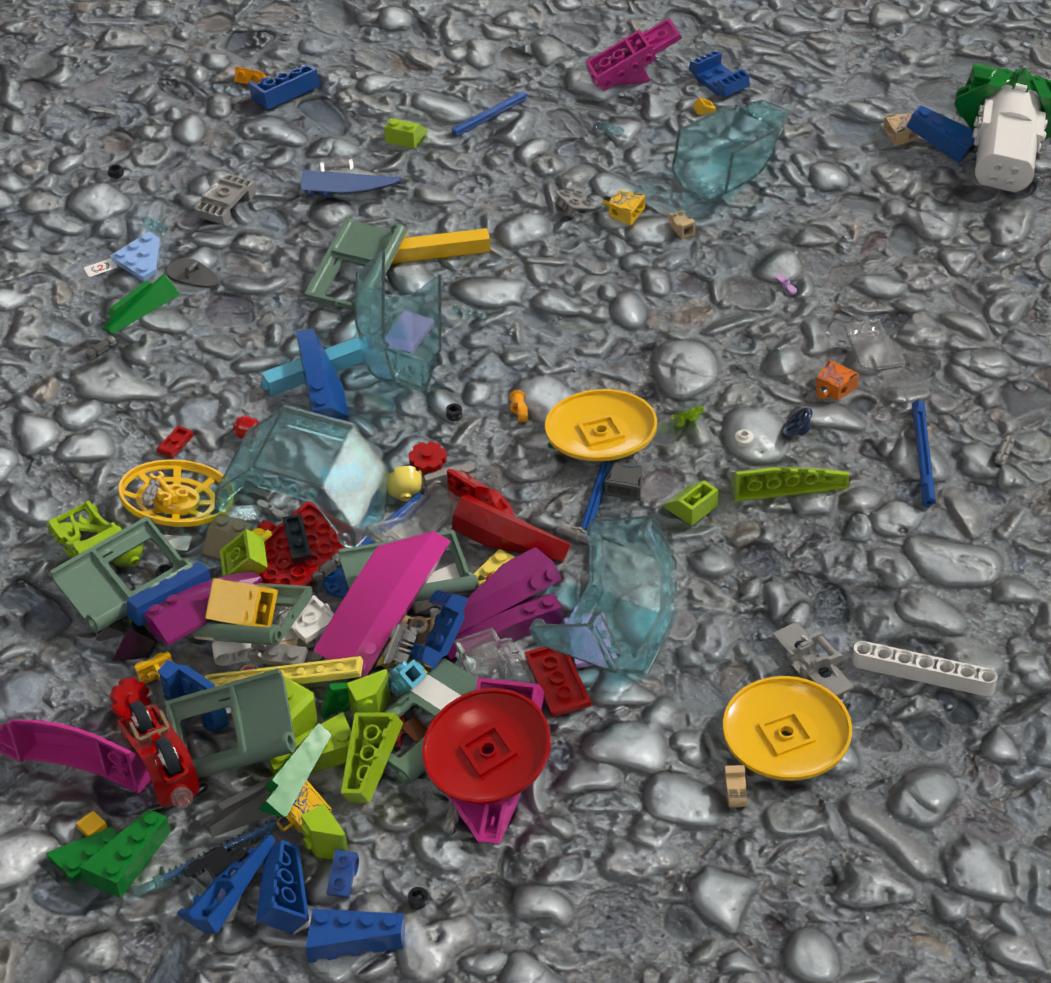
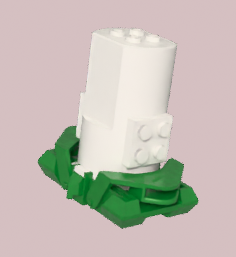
M976 63L972 67L966 85L956 92L954 103L956 114L963 117L968 126L974 130L972 138H975L974 145L978 146L975 167L977 181L984 186L1015 193L1025 189L1032 182L1036 152L1039 153L1041 149V141L1044 142L1045 139L1051 137V80L1044 79L1041 76H1031V72H1028L1026 67L1022 68V70L1015 69L1014 72L1008 68L1001 69Z

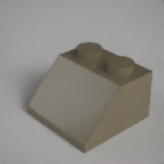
M218 514L209 526L202 555L221 562L220 549L245 529L252 531L253 524Z

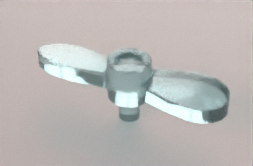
M602 121L596 123L598 129H606L608 132L614 131L619 134L624 132L622 127L614 126L613 123L606 124Z
M147 216L142 218L143 223L150 225L152 228L157 227L163 231L168 229L167 226L159 223L161 222L160 219L152 220Z

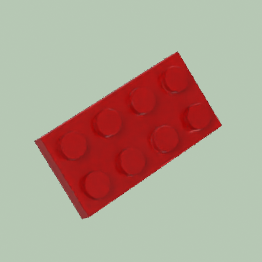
M563 641L524 652L525 659L536 684H539L545 692L543 700L551 718L591 707L589 695Z

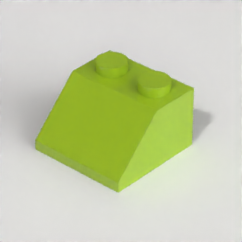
M390 118L384 126L385 143L415 149L427 132V128L410 121Z
M245 529L220 549L223 576L249 571L259 575L268 568L264 538L248 529Z
M386 669L347 683L350 709L353 715L355 713L384 712L391 699L388 671Z
M325 804L301 815L302 825H300V829L305 837L302 841L308 851L311 850L315 857L333 860L335 849L348 851L346 834Z

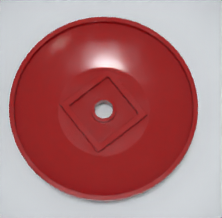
M506 689L476 690L456 698L434 717L423 741L422 756L424 766L433 784L442 793L454 800L477 805L501 802L524 791L541 774L550 755L551 732L543 712L526 696ZM488 747L494 748L490 754L483 753Z

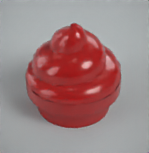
M262 520L261 523H258L257 528L271 532L276 528V525L267 520Z

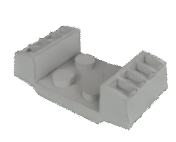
M229 173L225 174L222 178L219 177L201 195L200 201L194 207L196 216L226 226L232 221L230 209L241 198L250 201L255 195V181Z

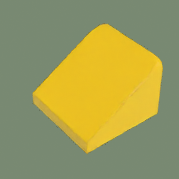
M698 97L693 105L698 115L716 112L713 103L707 99Z

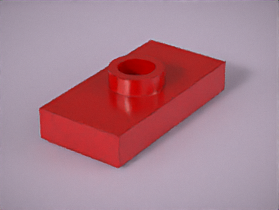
M177 426L156 448L157 453L173 459L193 438V431Z

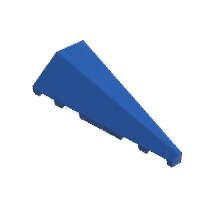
M266 834L256 849L251 847L247 850L249 855L241 862L235 861L210 883L209 888L202 896L197 894L193 897L194 903L186 910L181 908L177 912L179 917L203 933H218L275 843L274 837L271 834Z

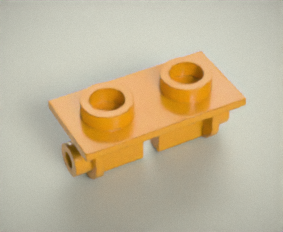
M235 66L234 82L248 84V82L254 81V83L261 82L262 78L267 77L264 72Z

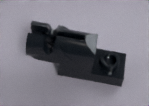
M246 841L227 848L228 851H226L223 845H217L180 870L185 877L192 876L194 879L205 872L203 868L206 867L214 880L235 861L240 862L249 855L247 850L251 847Z

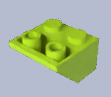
M704 480L689 484L665 502L663 507L693 526L718 506V489Z

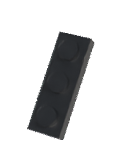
M296 514L282 517L292 563L312 560L302 515Z

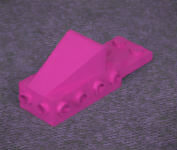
M667 18L644 33L639 29L586 61L590 68L588 73L597 87L600 86L603 91L615 85L648 82L650 78L644 67L657 60L655 54L675 44L682 37L670 18Z

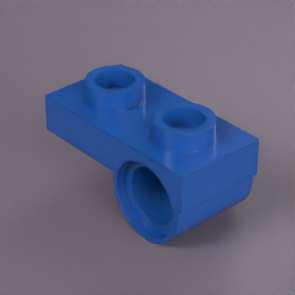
M335 849L327 895L350 899L353 879L357 875L359 867L357 852Z

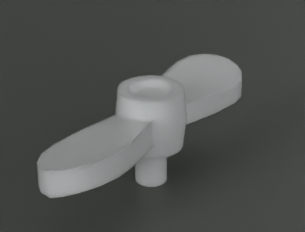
M257 501L258 506L266 509L268 514H273L279 520L285 517V513L276 509L272 502Z

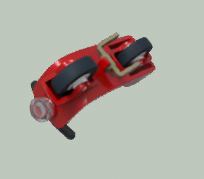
M140 700L129 705L130 712L124 718L119 719L117 724L126 744L130 749L137 752L150 775L159 804L149 806L148 809L159 813L175 807L186 808L194 798L208 790V785L206 783L199 785L190 754L178 734L167 721L163 711L159 710L157 706L145 708Z

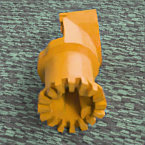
M513 390L509 394L511 401L510 411L518 415V423L528 422V410L524 403L526 395L520 390Z

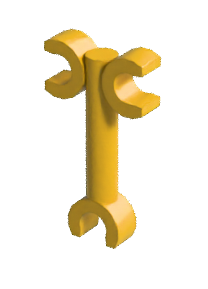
M160 471L158 476L150 473L149 481L152 479L158 480L160 482L159 487L164 491L158 495V500H163V506H169L172 502L188 501L189 494H184V488L176 489L174 492L164 481L163 472Z

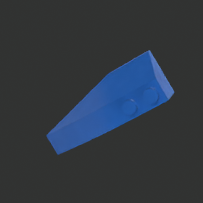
M302 170L301 190L305 191L307 195H315V192L321 193L322 196L354 194L391 187L402 183L403 179L400 177Z
M314 329L296 331L312 423L349 418L343 385Z

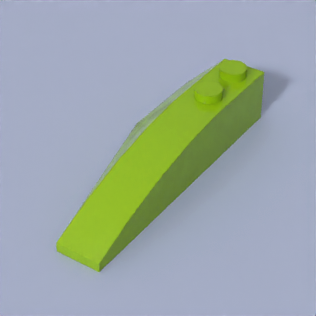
M772 467L731 472V489L735 502L847 489L850 474L845 471L812 467Z

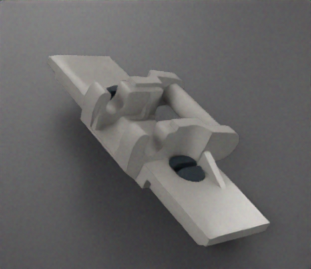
M795 622L773 633L775 639L787 651V661L803 679L824 686L837 697L854 689L851 682L836 666L843 661L844 656L841 653H837L824 638L825 635L821 631L808 635ZM817 643L826 651L829 657L826 655L818 657L813 650H816Z

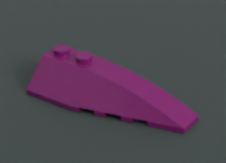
M534 547L503 563L495 573L490 575L468 597L464 609L465 619L458 633L562 580L554 562Z
M253 571L217 578L254 585L262 581V577ZM212 580L170 595L160 604L151 606L149 610L143 613L150 632L169 646L208 623L205 615Z
M543 594L517 603L458 635L447 657L450 662L457 660L455 654L460 650L466 656H471L562 624V606L554 594Z

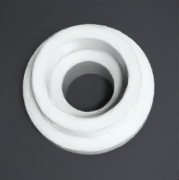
M740 430L735 434V440L739 446L747 447L753 442L754 435L748 430Z

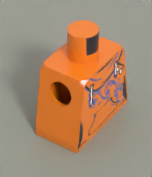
M829 360L817 377V396L822 400L827 397L840 400L858 387L859 373Z

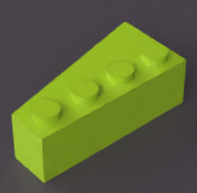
M343 712L321 724L331 733V737L310 774L346 763L351 729ZM313 729L295 738L296 748ZM292 753L269 759L273 775H275Z
M395 712L354 714L341 794L349 803L371 802L403 725V722Z

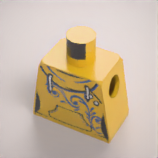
M620 190L614 197L606 195L603 199V205L609 207L610 217L631 226L645 209V195Z
M306 780L288 815L281 817L276 823L283 832L294 826L299 833H302L300 829L302 814L322 804L326 805L331 814L332 809Z

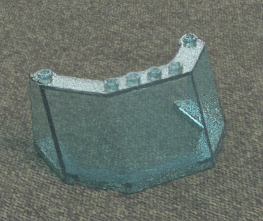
M283 405L277 411L247 430L215 491L214 509L229 511L235 501L256 487L313 502L337 532L339 542L349 548L356 547L384 519L388 467L383 461L380 462L375 455L376 451L367 439L364 440L358 432V427L354 423Z
M654 515L592 520L586 530V538L589 541L590 582L567 623L561 625L546 624L543 619H535L529 630L538 645L607 671L626 674H649L677 620V610H674V599L677 598V581H673V570H677V561Z

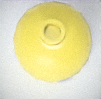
M413 466L396 467L394 472L390 474L387 471L384 475L386 491L395 499L409 501L422 488L421 471H416V468Z

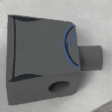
M632 458L627 459L626 463L616 462L605 479V495L640 501L642 466L637 465V461Z

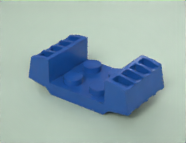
M716 50L690 61L689 71L696 77L698 82L716 95L720 94L726 98L735 92L750 87L749 74L743 69L731 72L721 64L722 53Z
M436 590L432 594L429 602L442 609L436 615L435 624L426 636L425 645L409 642L414 644V647H407V649L412 650L411 653L406 652L410 654V659H414L422 666L435 669L441 658L448 655L465 619L464 609L467 597Z
M167 660L158 670L166 701L215 687L214 683L187 665H178ZM224 708L201 715L203 727L216 733L229 725L226 714L227 710Z

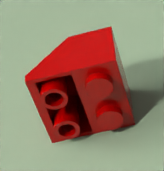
M450 468L447 470L448 495L453 502L458 503L461 496L468 494L486 503L484 493L491 488L463 471Z

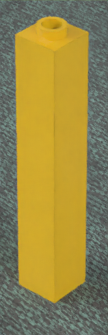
M488 229L405 238L392 264L490 252Z

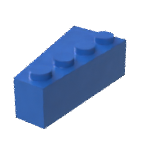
M308 64L291 69L288 74L278 73L275 78L268 79L265 77L258 83H254V81L248 82L251 98L267 110L273 109L281 103H286L292 98L300 97L303 93L313 91L319 87L317 69Z
M922 105L912 114L906 126L958 163L976 147L974 145L975 138H972L973 129Z
M198 561L192 564L193 567L177 572L176 576L160 581L159 585L153 588L149 587L126 599L128 618L137 626L147 624L143 615L144 612L149 610L151 606L165 601L170 595L209 581V569Z
M281 839L270 849L264 859L256 922L293 934L309 921L299 846Z
M312 909L306 943L308 963L317 962L316 959L323 958L333 960L337 959V956L348 954L359 956L360 953L367 951L377 953L403 949L405 936L404 914Z

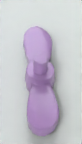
M776 274V279L782 284L783 288L787 289L790 295H795L797 289L790 284L788 278Z

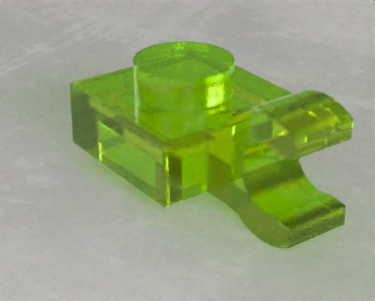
M701 405L679 414H674L670 418H678L679 423L674 428H680L685 424L686 419H689V422L700 418L699 414L705 411Z

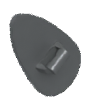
M177 259L167 267L168 277L174 281L205 288L217 287L219 285L217 276L195 259Z

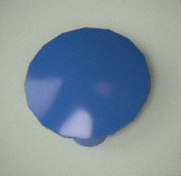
M342 568L332 571L323 580V588L331 596L345 597L349 591Z

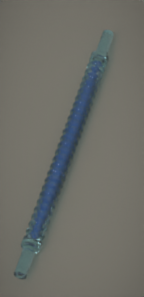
M331 791L321 796L326 803L335 799ZM281 817L271 818V821H265L264 825L260 823V827L254 826V830L249 829L248 833L243 832L242 836L238 834L236 839L232 837V841L226 840V844L220 843V845H223L226 851H228L227 848L237 845L242 841L250 844L251 840L256 841L257 837L260 839L263 834L266 835L267 832L272 833L273 829L278 830L276 821ZM192 857L191 861L186 860L185 864L180 863L179 867L174 866V869H168L167 873L163 871V875L157 874L153 876V880L132 890L135 897L137 898L155 888L160 889L165 886V883L170 884V880L176 881V877L182 878L183 873L180 869L197 858Z

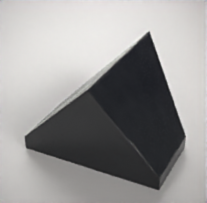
M132 621L111 662L149 658L158 641L144 625L137 626Z

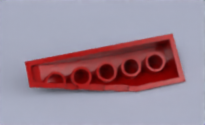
M468 494L460 497L453 513L451 530L487 547L521 554L536 547L551 560L564 562L571 546L570 543Z

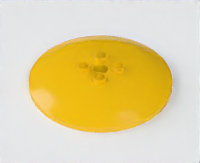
M612 389L588 390L571 395L558 402L550 410L545 420V433L551 445L565 455L586 461H610L630 456L647 446L657 431L656 413L645 400L634 394Z
M776 676L755 681L742 688L733 696L724 713L723 735L733 756L748 769L768 778L795 781L819 776L835 767L843 759L851 743L852 723L845 705L829 689L816 682L799 677ZM787 731L792 733V735L784 736L781 733Z

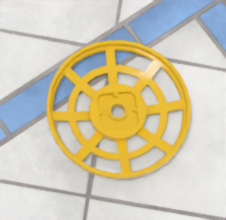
M157 460L138 465L122 477L118 488L119 499L122 505L133 515L141 519L148 516L155 524L172 527L199 526L213 522L218 514L226 515L230 511L235 498L234 487L225 475L204 464L186 460ZM174 469L173 477H164V481L166 483H173L168 486L174 492L176 489L184 488V494H189L188 501L172 502L169 506H163V500L159 501L158 495L164 491L159 487L152 502L155 508L148 510L141 503L142 495L149 483V477L145 473ZM181 470L197 472L209 478L203 483L182 478ZM136 477H139L145 483L138 489L136 494L125 491L127 485ZM215 481L218 482L225 489L228 496L216 499L215 493L209 486ZM181 483L192 485L197 488L193 489L189 486L181 485ZM204 491L210 500H200L199 494ZM124 496L136 500L138 507L142 511L130 505ZM228 502L224 509L216 514L209 515L214 511L216 504ZM210 505L204 513L197 511L199 506ZM165 513L171 515L172 518L162 517L156 514ZM191 514L193 516H196L191 518L180 519L181 515Z

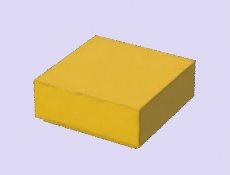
M94 811L76 822L77 828L86 837L107 828L106 822Z

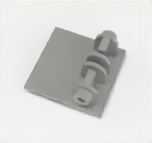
M554 190L557 194L555 197L556 203L572 218L578 217L580 209L598 210L593 202L587 199L584 193L579 190Z
M398 624L397 627H393L390 638H392L391 644L385 648L383 658H385L384 664L395 663V661H397L396 665H400L404 661L408 663L410 654L400 651V649L410 653L412 650L401 645L403 643L414 647V644L403 639L415 643L418 628L410 626L407 629L409 624Z

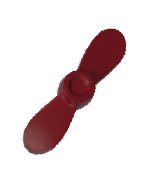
M401 716L403 723L405 722V716ZM402 728L396 740L397 749H401L402 737L405 734L408 735Z

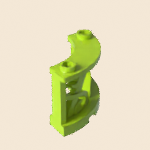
M89 500L56 518H52L46 525L58 545L63 544L66 547L64 551L70 558L79 555L122 530L114 522L109 523L99 515L95 504H91ZM82 511H85L89 515V517L85 519L82 517V514H80V522H76L74 519V515ZM69 518H70L71 521H72V522H64V523H61V522H63V521H65V520H67V519H69ZM80 531L97 533V535L87 540L80 541Z

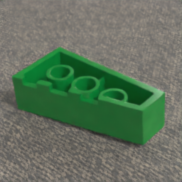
M150 809L145 811L80 866L84 883L122 898L171 833L167 817Z

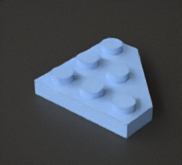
M147 232L110 255L111 261L145 282L157 274L159 248L161 246L160 238L151 232Z

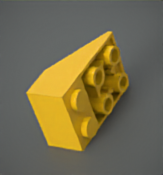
M213 578L205 618L236 625L270 627L272 625L278 590L266 586Z

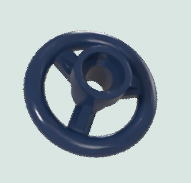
M805 407L794 413L786 422L783 434L786 437L794 436L797 433L801 436L805 435L811 429L809 421L812 418V409Z

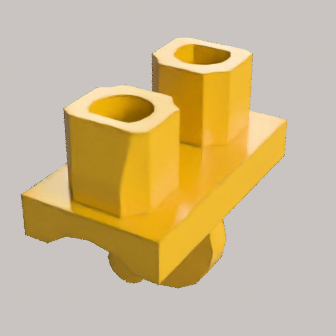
M168 651L165 653L160 652L154 658L136 663L134 668L139 682L142 681L147 684L156 679L161 681L158 670L167 660L172 661L170 653Z

